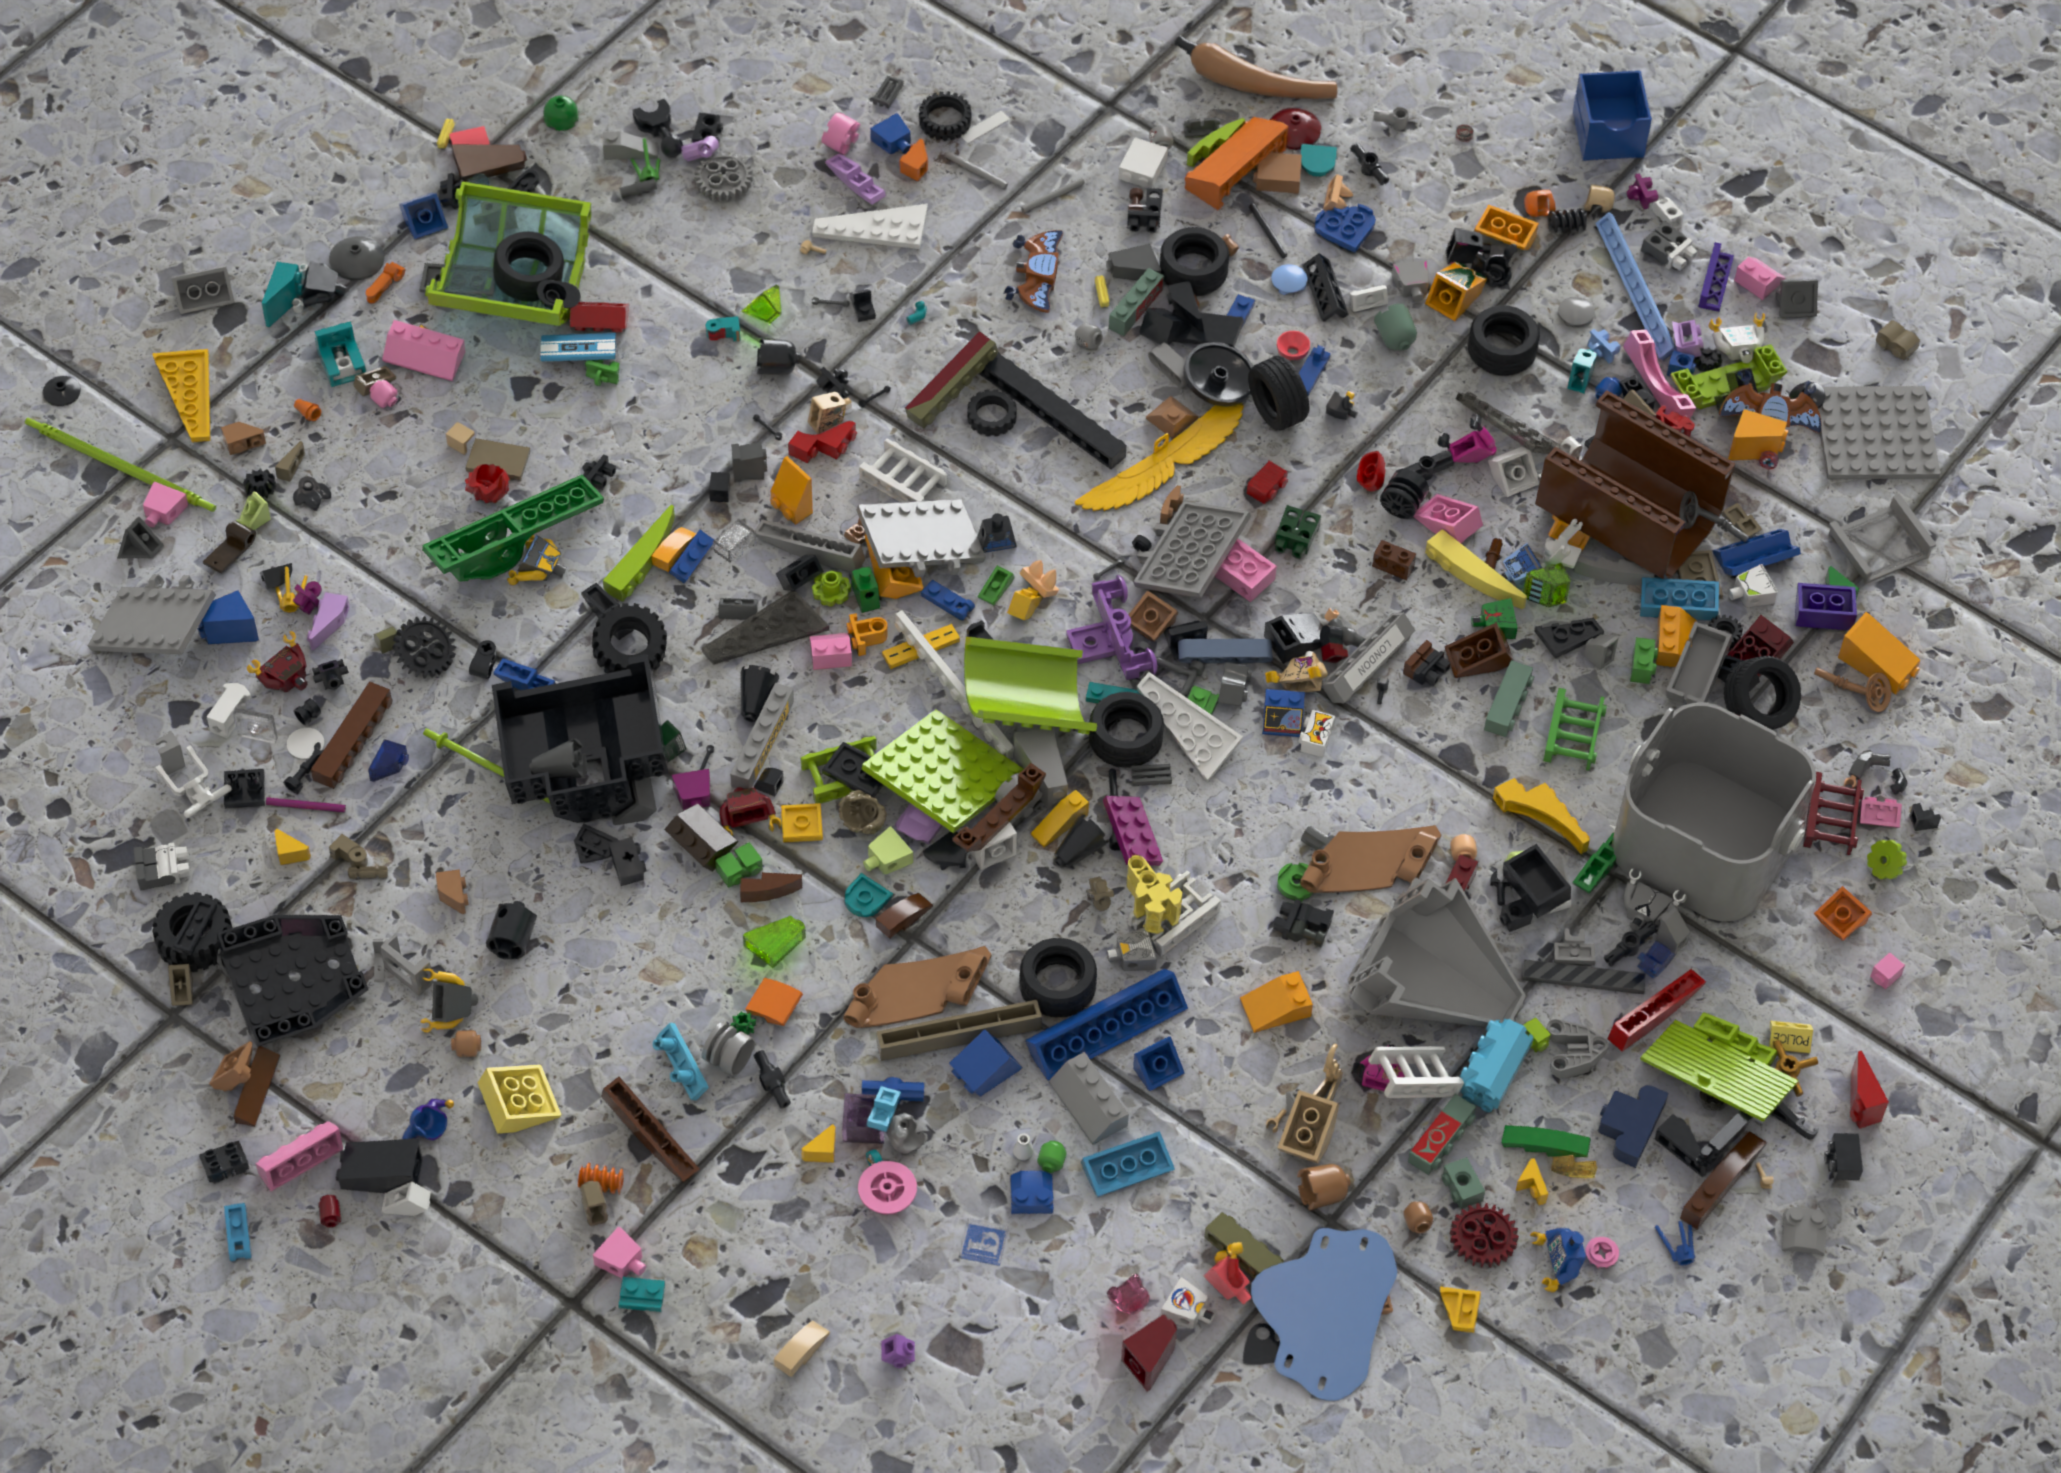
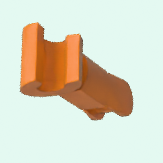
M392 261L390 264L386 263L383 273L365 291L368 303H376L382 293L391 285L392 280L400 281L405 274V268Z

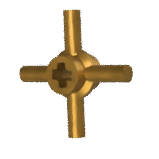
M1780 1040L1773 1042L1779 1057L1774 1069L1798 1080L1797 1077L1801 1069L1818 1065L1817 1057L1798 1061L1794 1056L1786 1055ZM1799 1081L1793 1088L1796 1097L1804 1094Z

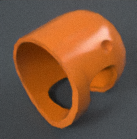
M1550 189L1531 191L1525 197V210L1532 217L1548 216L1549 211L1552 210L1554 213L1556 211L1555 201Z

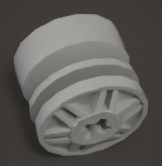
M724 1021L720 1022L712 1030L704 1044L702 1059L714 1066L720 1064L721 1070L735 1076L745 1067L754 1050L755 1039L742 1031L737 1033L736 1028L730 1027Z

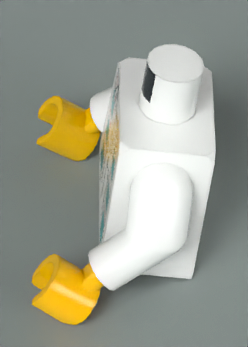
M1755 313L1753 322L1756 324V327L1748 325L1722 328L1720 331L1721 318L1717 317L1716 324L1711 319L1708 327L1714 330L1712 334L1717 350L1726 354L1732 361L1742 360L1743 363H1749L1752 360L1754 349L1761 347L1764 342V327H1762V324L1765 320V314L1762 313V319L1759 320L1756 318L1757 313Z

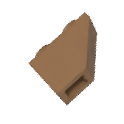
M242 422L221 427L223 440L230 455L266 444L263 429Z
M460 869L437 872L436 881L439 900L459 913L466 914L465 906L469 905L467 893L463 894V889L466 888L465 876L461 877Z

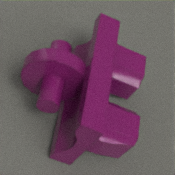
M1640 173L1635 174L1636 181L1633 185L1629 186V190L1626 192L1627 198L1640 201L1643 210L1649 209L1650 203L1658 201L1657 190L1648 191V189H1652L1653 185L1650 177L1642 178Z
M311 581L305 586L304 591L297 584L294 588L297 595L293 602L299 606L298 608L301 611L310 615L315 607L318 608L319 600L317 597L321 594L322 587L318 582Z

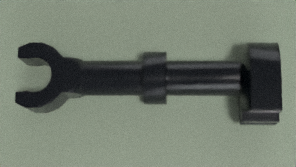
M319 742L314 745L312 755L306 762L300 765L297 773L293 777L288 776L283 782L288 790L297 795L303 788V783L300 780L305 774L311 772L312 766L323 752V750H320L321 744Z

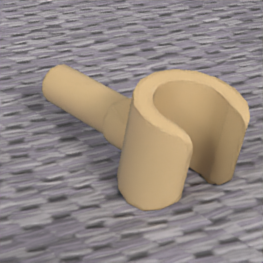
M805 240L801 244L800 252L803 254H808L810 250L826 254L825 249L813 246L809 240Z
M1282 1109L1275 1118L1268 1119L1266 1121V1129L1270 1124H1274L1275 1127L1272 1132L1276 1133L1278 1131V1123L1287 1112L1286 1109Z
M1759 1162L1756 1163L1755 1166L1760 1176V1187L1772 1189V1184L1774 1183L1773 1176H1766Z

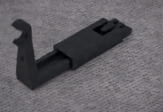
M1783 1102L1770 1114L1793 1128L1806 1139H1813L1819 1131V1128H1815L1813 1131L1803 1126L1805 1117L1799 1119ZM1740 1110L1701 1150L1694 1164L1697 1167H1701L1705 1162L1711 1165L1745 1131L1749 1122L1754 1117Z

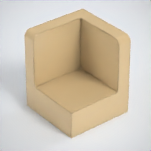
M456 422L446 433L447 445L465 455L467 453L466 443L475 433L463 424Z

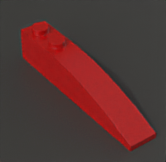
M1690 969L1615 1022L1607 1039L1623 1052L1678 1010L1706 984V981L1694 970Z

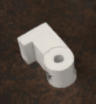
M1665 197L1653 202L1652 208L1657 217L1663 222L1667 221L1676 229L1682 227L1684 214L1673 201Z
M1572 436L1567 437L1560 445V449L1574 458L1582 460L1580 452L1583 447Z

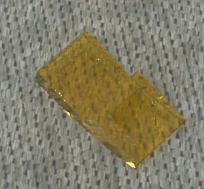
M1574 1155L1553 1157L1551 1171L1575 1178H1595L1597 1165L1596 1161L1575 1162Z

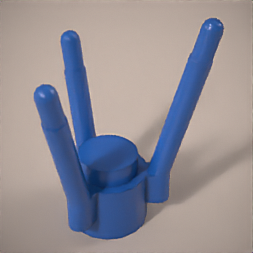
M1682 1221L1678 1222L1682 1244L1676 1247V1251L1673 1250L1660 1227L1656 1225L1655 1229L1670 1252L1673 1262L1678 1261L1679 1265L1684 1266L1695 1261L1692 1225H1688L1687 1244Z

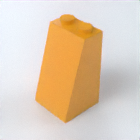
M1867 612L1844 635L1838 658L1868 678L1875 673L1884 674L1890 682L1891 692L1895 695L1901 689L1904 690L1909 684V679L1911 677L1915 678L1920 671V668H1918L1920 659Z

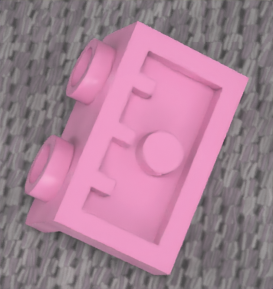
M1865 797V800L1859 802V824L1893 828L1900 827L1902 804L1897 803V800L1885 799V802L1877 801V798Z

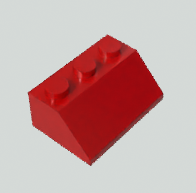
M579 302L576 306L570 308V327H575V330L585 331L586 328H593V331H604V328H610L612 332H622V329L627 328L629 304Z

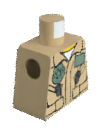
M837 392L812 397L808 423L817 434L836 426L844 420L845 410L852 408L851 400L849 398L842 399Z

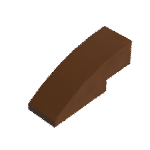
M762 872L761 879L741 878L740 900L741 902H761L792 894L802 889V874Z
M920 893L913 894L880 914L876 918V927L891 939L901 929L905 931L929 911L933 904Z

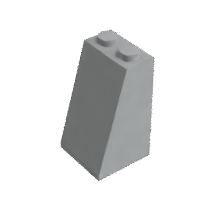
M1053 727L1052 730L1035 729L1014 733L1013 757L1023 769L1032 763L1046 773V777L1039 787V790L1042 792L1041 801L1047 810L1053 809L1067 796L1068 789Z

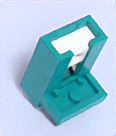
M351 321L315 331L316 348L331 387L352 382L356 375L366 372L363 358L354 338Z

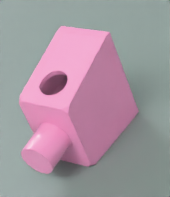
M154 482L143 503L145 516L147 517L145 523L152 528L158 522L166 525L171 524L187 508L186 494Z
M619 1226L593 1254L595 1266L620 1278L626 1277L631 1271L641 1276L646 1269V1265L640 1262L642 1259V1249Z

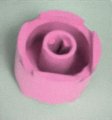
M837 112L827 124L829 128L827 132L824 131L822 143L846 155L850 148L849 145L855 143L859 137L857 131L860 128V123Z

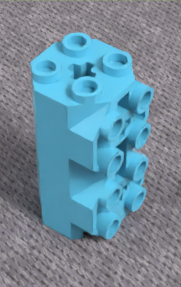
M1504 1019L1502 1023H1500V1020L1489 1021L1486 1027V1035H1482L1477 1044V1047H1479L1477 1052H1472L1468 1061L1470 1063L1468 1068L1464 1067L1461 1072L1460 1078L1463 1079L1464 1085L1460 1092L1463 1094V1099L1481 1107L1486 1112L1498 1109L1532 1046L1533 1036L1531 1034L1528 1036L1525 1033L1527 1029L1523 1025L1510 1019Z

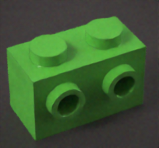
M1636 637L1633 648L1630 682L1650 684L1651 676L1656 674L1657 663H1653V661L1657 659L1658 648L1655 647L1654 639Z

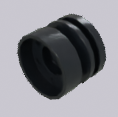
M1398 469L1380 495L1382 507L1393 516L1400 519H1410L1416 514L1420 504L1427 496L1429 485L1417 472L1410 469Z

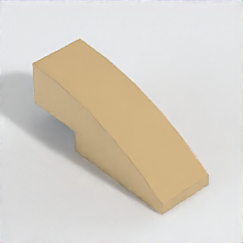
M811 1321L791 1338L774 1357V1366L792 1377L802 1364L805 1365L829 1336L830 1331Z

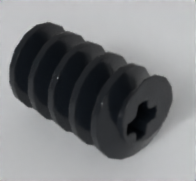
M1578 208L1577 211L1571 209L1570 212L1567 209H1564L1563 212L1557 210L1555 213L1552 210L1549 211V231L1553 228L1555 233H1557L1558 228H1561V231L1565 232V228L1568 227L1569 232H1572L1573 226H1575L1576 231H1579L1580 226H1582L1583 231H1586L1587 216L1582 208Z

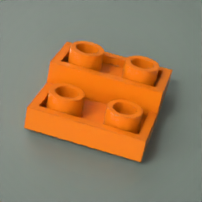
M764 978L745 1010L747 1013H751V1015L764 1017L767 1023L784 1026L803 993L779 981Z

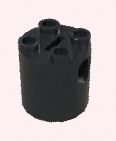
M520 901L499 904L486 940V947L501 959L522 958L525 955L537 915L527 909L525 904Z

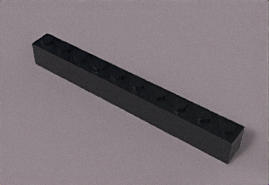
M999 351L995 359L989 361L985 365L984 370L978 373L1110 470L1126 457L1127 445L1122 440L1117 439L1108 430L1099 426L1093 419L1085 416L1082 411L1071 406L1067 400L1060 398L1053 390L1042 385L1039 380L1028 375L1025 370L1020 369L1011 360L1006 359Z

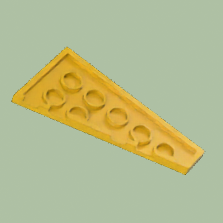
M208 349L152 353L156 366L191 442L211 441Z

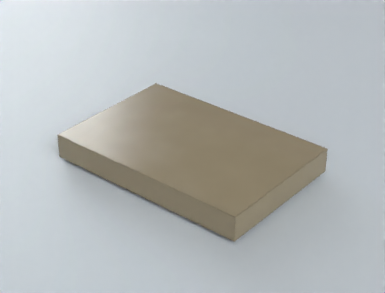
M475 438L465 467L466 471L473 472L477 466L482 464H494L495 466H500L501 469L503 468L510 479L521 481L531 452L530 447Z
M1694 551L1677 571L1679 579L1719 582V599H1722L1723 593L1712 551Z

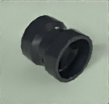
M311 698L306 700L302 707L298 706L293 710L296 718L303 725H307L313 717L321 714L319 706Z

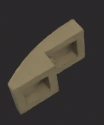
M1738 503L1721 513L1726 518L1725 520L1728 519L1729 523L1732 522L1734 527L1749 537L1762 530L1751 514L1747 516Z

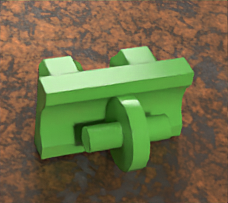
M603 360L586 361V376L595 379L594 383L596 386H600L602 382L618 384L620 370L618 362L612 361L609 365L603 363Z

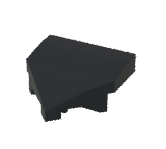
M583 823L573 841L582 864L610 858L609 843L619 840Z
M951 831L923 850L924 856L936 865H940L941 870H945L949 866L958 865L960 868H966V855L968 852L953 842V838L958 832L952 833Z

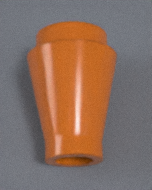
M302 399L295 401L294 408L308 421H316L321 416V409L318 404Z

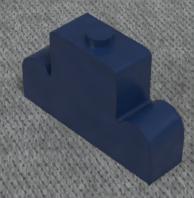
M1646 1085L1640 1088L1636 1099L1622 1092L1614 1091L1609 1104L1603 1105L1600 1112L1602 1118L1598 1132L1616 1140L1613 1148V1156L1616 1160L1636 1168L1666 1105L1668 1092Z

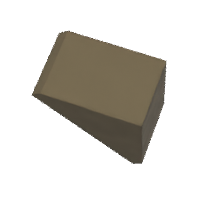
M168 965L171 1005H192L193 976L190 965Z

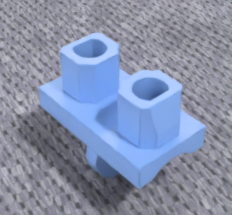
M1595 329L1591 330V337L1588 340L1587 346L1597 353L1599 358L1603 357L1610 364L1613 362L1614 356L1620 352V344L1617 341L1609 344L1607 341L1610 336L1605 329L1599 332Z

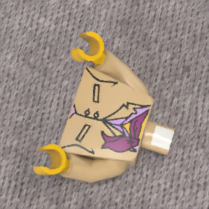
M1307 651L1304 657L1293 658L1282 673H1277L1276 671L1265 673L1267 683H1281L1285 691L1305 693L1320 691L1322 678H1326L1328 675L1324 664L1318 660L1316 654L1312 651Z

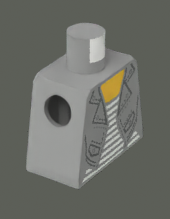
M1144 928L1119 936L1116 943L1117 949L1107 950L1108 961L1120 960L1122 970L1124 971L1156 970V955L1149 932H1146Z

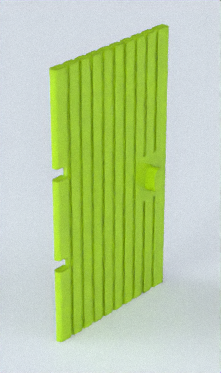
M1676 1019L1640 1057L1641 1061L1762 1122L1767 1119L1798 1083V1080L1758 1060L1754 1063L1750 1062V1056L1716 1039L1712 1042L1708 1041L1710 1036Z

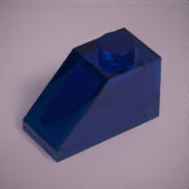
M384 739L368 769L370 781L375 782L399 773L403 765L406 766L409 760L406 746Z

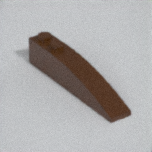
M620 1076L603 1088L601 1095L603 1100L641 1143L683 1183L700 1170Z
M1749 1131L1723 1158L1684 1205L1680 1219L1698 1230L1766 1146L1767 1142Z

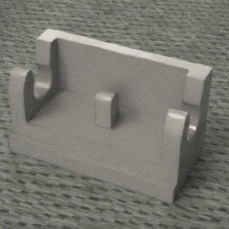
M172 731L156 740V745L167 743L166 746L158 750L161 765H163L167 775L186 767L180 743Z

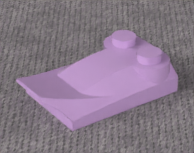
M911 803L895 823L896 830L914 840H921L928 845L942 828L940 823Z

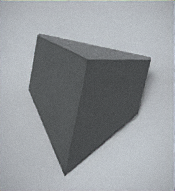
M137 517L125 529L117 559L152 558L164 544L144 521Z

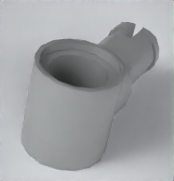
M1397 107L1393 111L1390 110V112L1374 110L1373 121L1387 122L1395 130L1402 131L1407 127L1409 111L1404 107Z

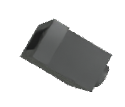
M762 442L741 446L739 444H731L734 482H742V479H764V472H767L766 449H762Z

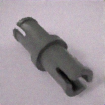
M654 178L643 182L636 181L634 182L635 184L619 187L622 199L636 194L640 196L644 192L657 190Z

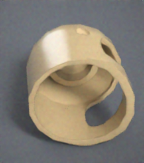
M1591 184L1583 210L1590 211L1592 205L1596 204L1602 206L1601 213L1610 211L1615 201L1614 191L1608 187Z

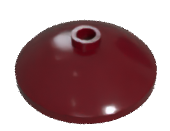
M1286 108L1276 112L1270 119L1283 122L1288 126L1286 149L1301 150L1302 144L1314 145L1320 138L1321 123L1308 110Z

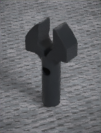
M1496 870L1491 875L1490 886L1497 887V904L1503 906L1505 905V887L1510 886V883L1504 876L1502 882H1500L1497 878Z

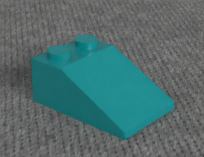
M276 262L261 303L266 327H271L293 307L292 301L295 298L299 299L302 293V273L299 272L297 264Z

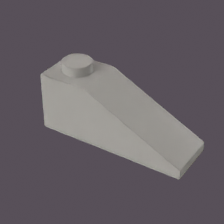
M621 131L603 132L604 160L645 159L643 138ZM646 139L649 159L658 158V142Z

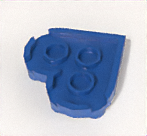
M1362 204L1350 208L1347 206L1343 210L1338 208L1325 212L1322 210L1315 219V232L1323 238L1355 253L1374 229L1376 218L1373 215V210Z

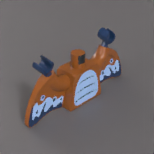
M1062 230L1039 233L1031 237L1027 242L1023 235L1017 236L1016 240L1013 241V246L1017 249L1024 246V249L1030 252L1028 263L1017 262L1016 265L1017 273H1026V282L1017 286V288L1007 286L1003 293L1007 294L1006 300H1012L1014 295L1018 294L1021 300L1030 307L1044 313L1050 312L1048 296L1051 290L1054 291L1059 261L1057 246L1063 237Z
M1745 369L1746 376L1743 377L1742 372L1738 371L1737 376L1743 381L1744 385L1734 389L1726 397L1719 410L1720 416L1742 415L1743 410L1746 409L1787 422L1786 427L1802 426L1815 433H1821L1822 423L1819 410L1815 402L1808 396L1809 393L1816 391L1815 384L1811 389H1807L1810 381L1804 383V392H1801L1797 398L1790 399V397L1781 396L1782 384L1771 383L1770 393L1759 394L1755 392L1752 383H1749L1752 377L1751 373Z

